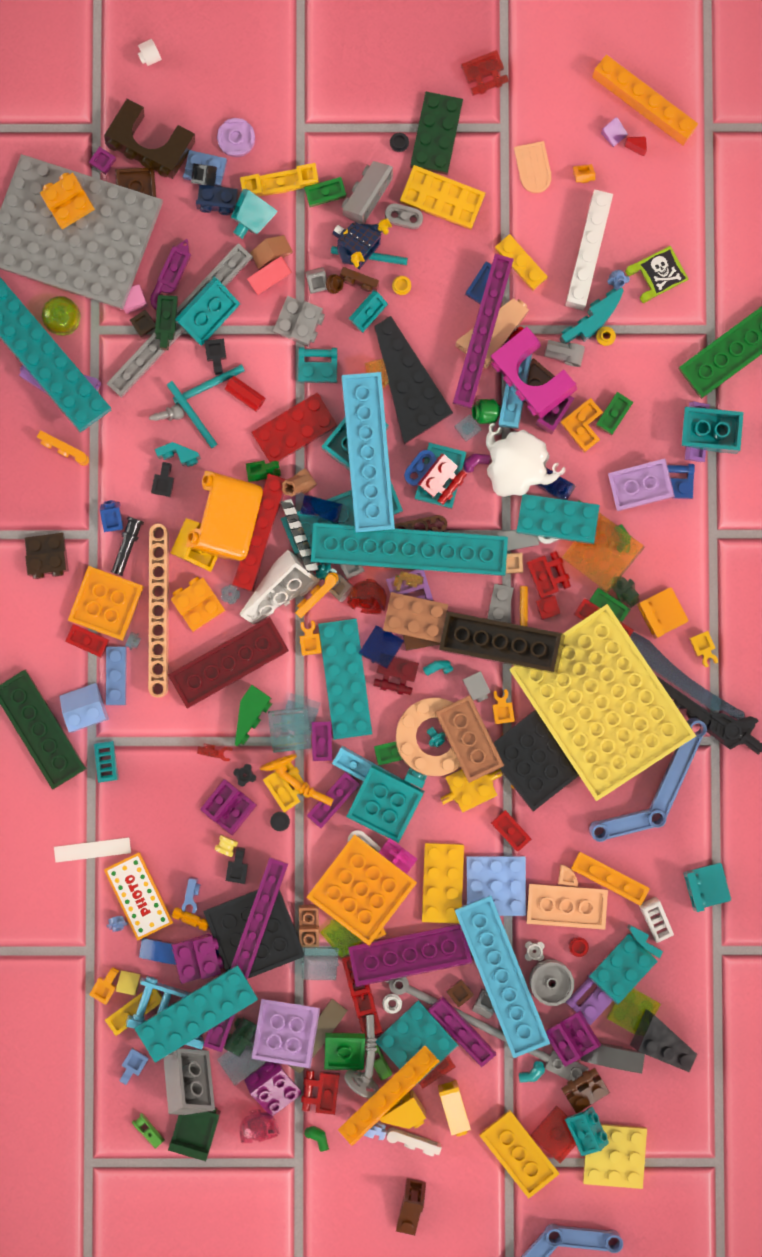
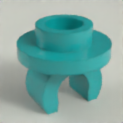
M320 563L317 566L316 577L319 580L323 579L325 581L329 572L337 573V571L331 568L329 563Z
M433 726L427 730V733L432 738L429 741L430 747H439L445 742L446 735L444 732L438 734Z

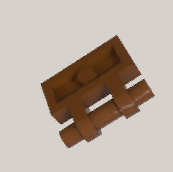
M595 1068L590 1071H584L582 1076L574 1081L571 1079L567 1082L566 1086L561 1088L576 1113H579L610 1093Z

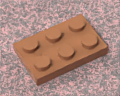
M391 592L383 631L440 643L448 604Z

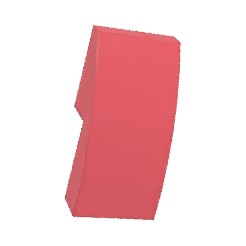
M281 256L250 276L247 280L257 295H260L290 275L292 271Z

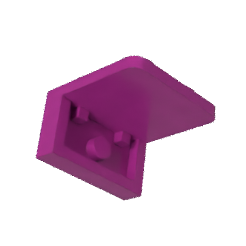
M266 1062L264 1066L244 1080L250 1095L270 1116L278 1113L302 1094L300 1088L285 1073L280 1063Z

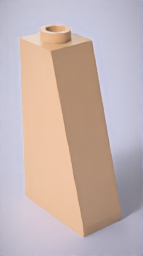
M513 298L499 309L484 368H487L492 362L491 355L508 341L509 336L513 334L528 314L529 310L523 301L519 299L516 301ZM473 329L456 341L455 346L465 354L468 351Z

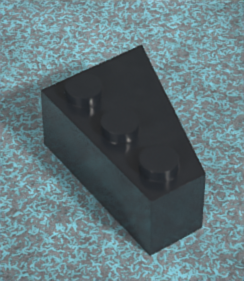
M645 1009L630 1045L638 1052L690 1072L697 1053L653 1013Z

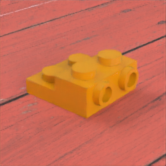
M74 173L62 174L58 182L44 185L43 191L40 192L61 229L66 228L95 210Z
M199 577L192 579L189 582L190 586L183 590L181 587L172 593L174 597L171 598L192 632L226 611L204 578L199 579Z

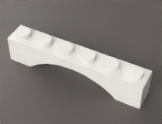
M594 189L565 303L566 307L582 311L585 309L613 194Z

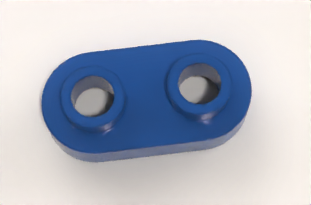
M429 450L421 451L408 466L404 477L409 485H418L419 481L434 464L436 457L433 452ZM429 458L430 462L428 464H424L423 459ZM412 473L418 474L417 479H412L410 476Z

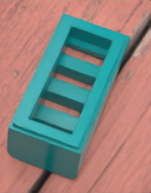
M114 741L94 744L98 783L119 780ZM110 747L109 752L100 753L99 749ZM111 755V759L101 760L100 758L102 756ZM111 763L112 767L102 768L101 764ZM112 771V775L103 776V772Z

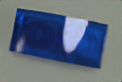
M547 468V474H552L553 471ZM560 476L551 484L536 485L562 500H568L576 487L573 483Z

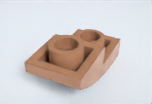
M315 904L299 905V941L302 947H319V907Z

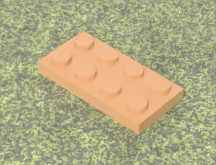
M529 884L526 923L605 929L608 890Z

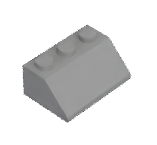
M373 161L370 166L367 165L362 173V180L355 183L352 188L353 194L350 198L347 197L342 204L344 216L358 224L366 222L393 179L392 166Z
M179 1048L164 1057L168 1113L188 1115L215 1110L209 1051Z

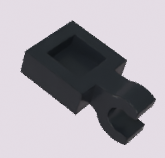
M224 338L205 341L207 361H213L215 375L223 374L221 360L227 359Z
M163 462L161 474L154 475L151 494L171 497L175 479L169 477L172 468L171 463Z
M237 847L235 861H228L225 881L245 884L248 863H243L244 848Z

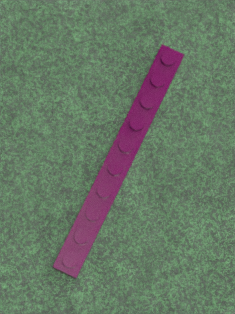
M271 857L268 860L231 968L238 965L247 980L288 867V863ZM235 1014L208 1030L203 1046L222 1052Z

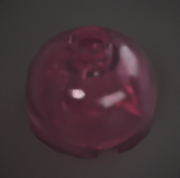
M261 1109L250 1111V1115L241 1121L239 1128L240 1140L243 1144L253 1143L252 1140H259V1142L269 1140L280 1134L277 1121L273 1115L267 1112L261 1113Z

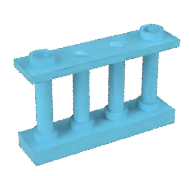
M141 977L140 984L144 985L145 988L136 1014L133 1016L128 1015L126 1027L134 1029L146 1021L143 1016L153 989L164 992L157 1013L168 1007L172 994L184 998L191 992L158 983V979L154 977ZM200 1035L185 1045L202 1050L204 1039Z

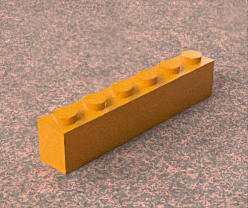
M605 55L594 69L592 78L684 146L698 126L696 121L608 55Z

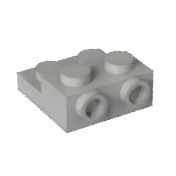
M287 296L273 333L309 347L310 343H314L316 340L318 324L322 325L325 318L323 308Z

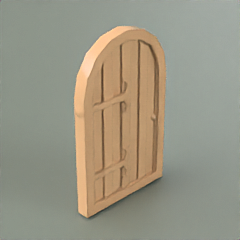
M544 141L514 147L523 187L531 193L545 191L551 182V171Z

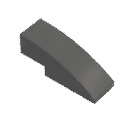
M600 1043V1047L581 1058V1061L642 1074L645 1054L621 1046Z

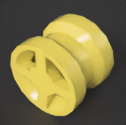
M220 835V842L215 846L214 850L232 857L234 854L233 849L238 845V842Z

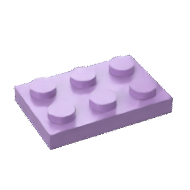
M665 458L608 473L617 511L675 497Z

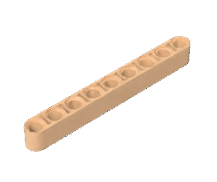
M155 524L149 531L148 689L153 697L162 698L168 693L169 532L162 524ZM163 529V537L155 538V531ZM157 548H163L164 554L160 558H156L154 555ZM158 567L164 569V574L161 577H155L154 571ZM163 587V595L156 597L154 594L155 588ZM157 606H162L164 609L161 616L154 614V609ZM158 625H161L164 629L160 636H156L154 633V628ZM160 644L163 646V653L156 655L154 648ZM157 664L163 666V672L160 675L154 673V667ZM160 683L163 686V692L157 695L154 692V686Z

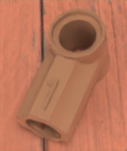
M305 468L293 477L285 480L282 483V491L285 495L293 497L301 492L303 494L309 492L317 483Z

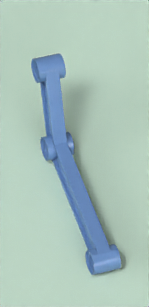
M691 718L687 721L691 728L694 724L699 723L700 729L694 732L696 737L675 750L649 809L592 822L589 826V832L594 840L603 842L606 839L664 826L699 744L706 734L707 727L704 722L698 718ZM660 813L659 820L652 821L653 814ZM598 827H602L603 833L600 835H595V829Z
M550 1224L521 1257H549L558 1246L618 1253L623 1248V1240L615 1230L607 1231ZM551 1232L559 1233L556 1239L549 1238ZM611 1238L618 1239L615 1245L608 1244Z

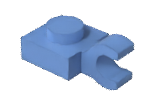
M190 877L188 880L182 911L186 910L188 904L193 906L192 913L197 911L194 897L199 895L201 884L198 883V878Z
M132 1048L122 1064L126 1070L119 1081L126 1085L133 1073L139 1076L149 1057Z

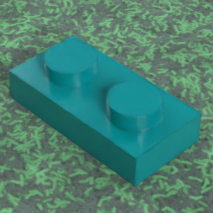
M373 290L348 319L363 333L388 303L377 291Z

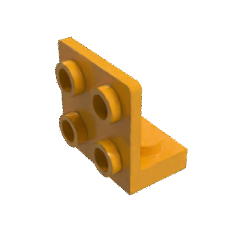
M671 587L636 604L654 639L689 621Z

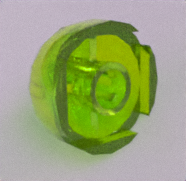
M56 296L50 298L44 304L41 317L44 326L51 333L66 336L72 334L78 328L81 313L73 300L65 296Z

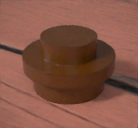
M331 274L327 277L326 288L328 292L336 294L343 289L344 283L340 276Z

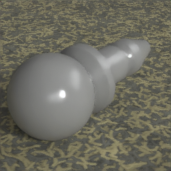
M176 404L171 408L167 407L166 411L151 415L149 420L158 421L167 418L169 421L172 419L180 420L184 417L185 411L181 405Z

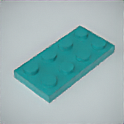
M524 494L521 500L517 533L594 544L600 505Z

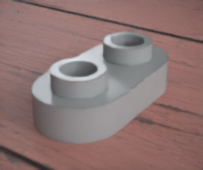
M391 204L386 208L385 218L393 225L417 229L423 223V215L418 209L400 204ZM396 212L398 217L393 218L391 214ZM415 217L417 221L412 223L410 218Z

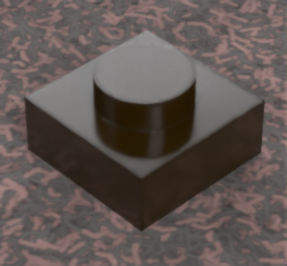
M146 309L130 319L140 337L155 329L156 324Z

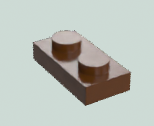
M343 267L340 277L344 283L348 285L357 284L361 286L362 290L367 292L377 291L379 280Z

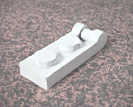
M395 1127L387 1130V1140L390 1143L399 1141L405 1143L404 1146L409 1149H422L423 1153L429 1156L439 1155L441 1152V1143Z

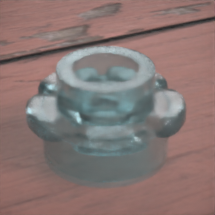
M233 585L225 586L221 590V599L229 604H234L240 597V592Z
M131 632L125 644L130 650L133 648L137 649L141 638L138 637L139 633Z

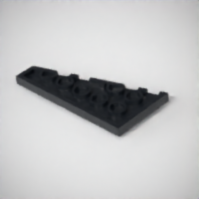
M390 316L375 325V331L405 445L452 415L453 411Z

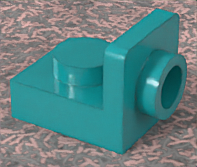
M409 768L404 780L422 789L427 776Z

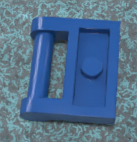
M667 465L669 473H687V479L670 478L675 496L672 499H693L695 465Z

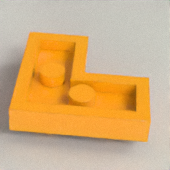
M592 398L588 399L560 422L584 453L600 441L589 424L603 412Z

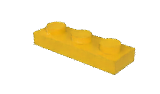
M510 234L495 246L500 255L514 259L512 268L532 291L548 278Z
M157 989L152 990L144 1015L161 1003L163 996ZM143 992L105 1019L116 1036L128 1028L126 1027L128 1015L133 1016L136 1014Z

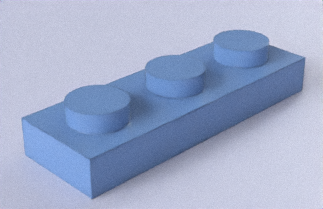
M106 647V705H126L127 647Z

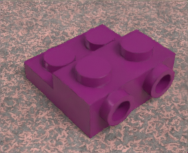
M210 934L171 944L181 984L221 974L220 969L223 968L221 957H217L215 951L219 949L218 942Z

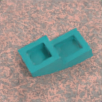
M629 924L627 928L634 939L652 955L660 958L663 951L646 942L649 935Z

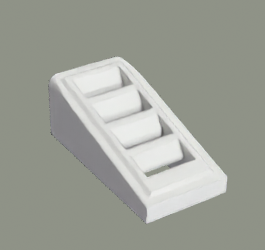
M657 897L643 902L641 906L639 905L656 943L674 935L661 902ZM657 913L660 914L659 916H656V917H654V918H652V919L650 918L651 916H653V915H655V914H657ZM663 920V923H661V924H659V925H657V926H654V924H656V923H658V922H660V921ZM666 927L667 930L657 934V931Z

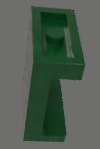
M215 1107L213 1111L179 1115L168 1151L206 1162L221 1111Z

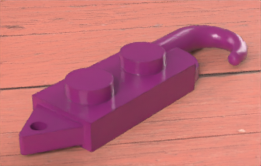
M188 239L176 247L173 246L151 294L150 302L155 310H157L158 295L161 292H174L191 258Z

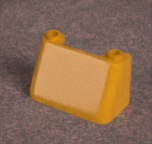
M205 471L202 478V486L204 490L210 492L200 529H193L188 534L186 547L219 558L241 561L245 559L249 550L262 498V488L247 481L212 471Z

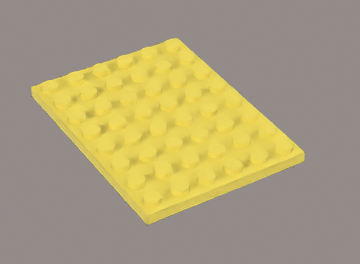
M608 604L563 633L565 639L557 674L517 666L509 669L596 801L696 737V734Z

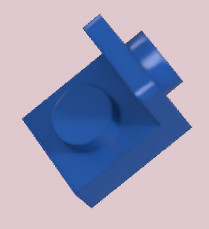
M109 500L101 504L100 515L104 532L123 530L120 502Z

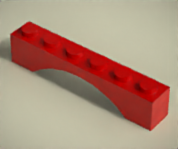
M268 473L249 550L245 559L239 563L233 581L234 587L250 592L254 590L266 545L284 497L282 483L287 480L285 478Z

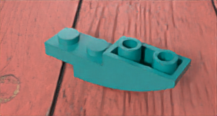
M614 288L606 294L607 297L603 300L597 299L592 302L587 312L590 317L585 316L578 321V325L574 328L569 326L561 332L563 335L559 339L561 343L567 344L578 336L585 342L593 336L613 314L624 292L623 288L618 290Z

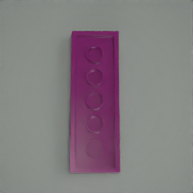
M460 924L375 941L370 946L365 943L348 947L356 987L472 963L469 945Z

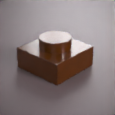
M462 979L446 991L458 1007L474 996Z

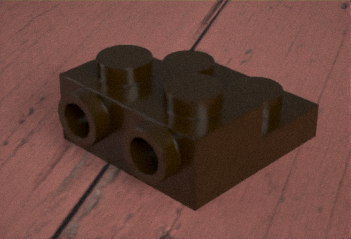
M63 532L24 537L28 576H33V579L45 578V574H52V577L63 576L64 572L69 571Z

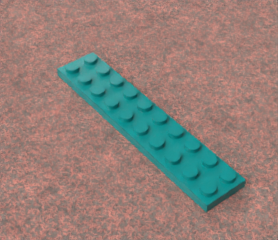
M0 277L1 340L81 433L112 411L111 407Z
M313 523L311 562L505 576L508 537L408 529L355 533V526Z

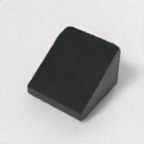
M193 163L191 183L215 186L217 167Z

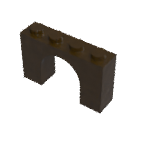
M126 99L104 134L105 144L109 149L123 153L128 159H135L144 167L156 170L161 176L173 179L186 159L189 150L195 144V133L178 125L165 145L156 149L144 148L133 138L135 131L145 117L144 107Z

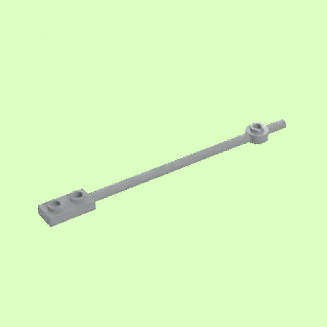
M406 977L384 981L389 984L390 990L394 994L401 995L406 992L430 1005H433L438 1000L410 986ZM396 982H402L403 986L397 988L395 986ZM455 1008L469 1024L507 1042L503 1031ZM539 1049L528 1052L547 1062L545 1069L569 1081L571 1079L574 1081L582 1076L584 1071L589 1070L587 1066L577 1061L565 1067L555 1050H552L550 1055Z

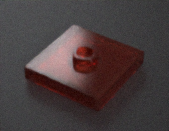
M555 1106L530 1136L558 1163H561L573 1150L576 1143L565 1121L568 1116L558 1106Z

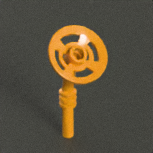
M296 754L284 756L259 767L263 771L275 770L276 774H279L282 779L297 789L299 794L303 793V796L307 795L308 798L312 797L329 806L332 805L333 798L314 790V787L310 788V785L301 784L286 772V766L297 757Z

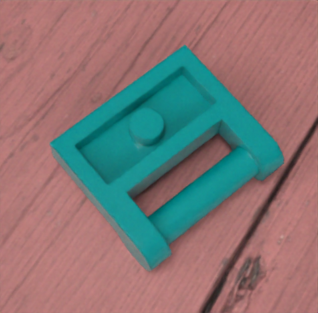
M299 347L298 382L337 383L338 348H332L331 350ZM305 357H331V362H305Z

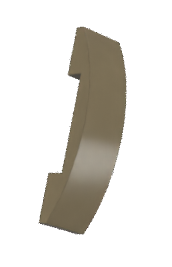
M334 999L330 1000L319 1016L312 1058L325 1043V1033H332L348 1011ZM289 1065L299 1074L304 1070V1067Z

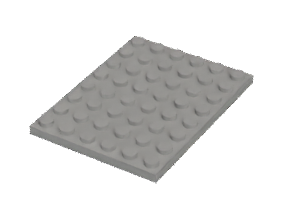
M21 154L0 209V269L123 310L163 201L138 191ZM74 173L95 210L66 228L61 229L40 192L43 191L44 185L58 182L62 174Z

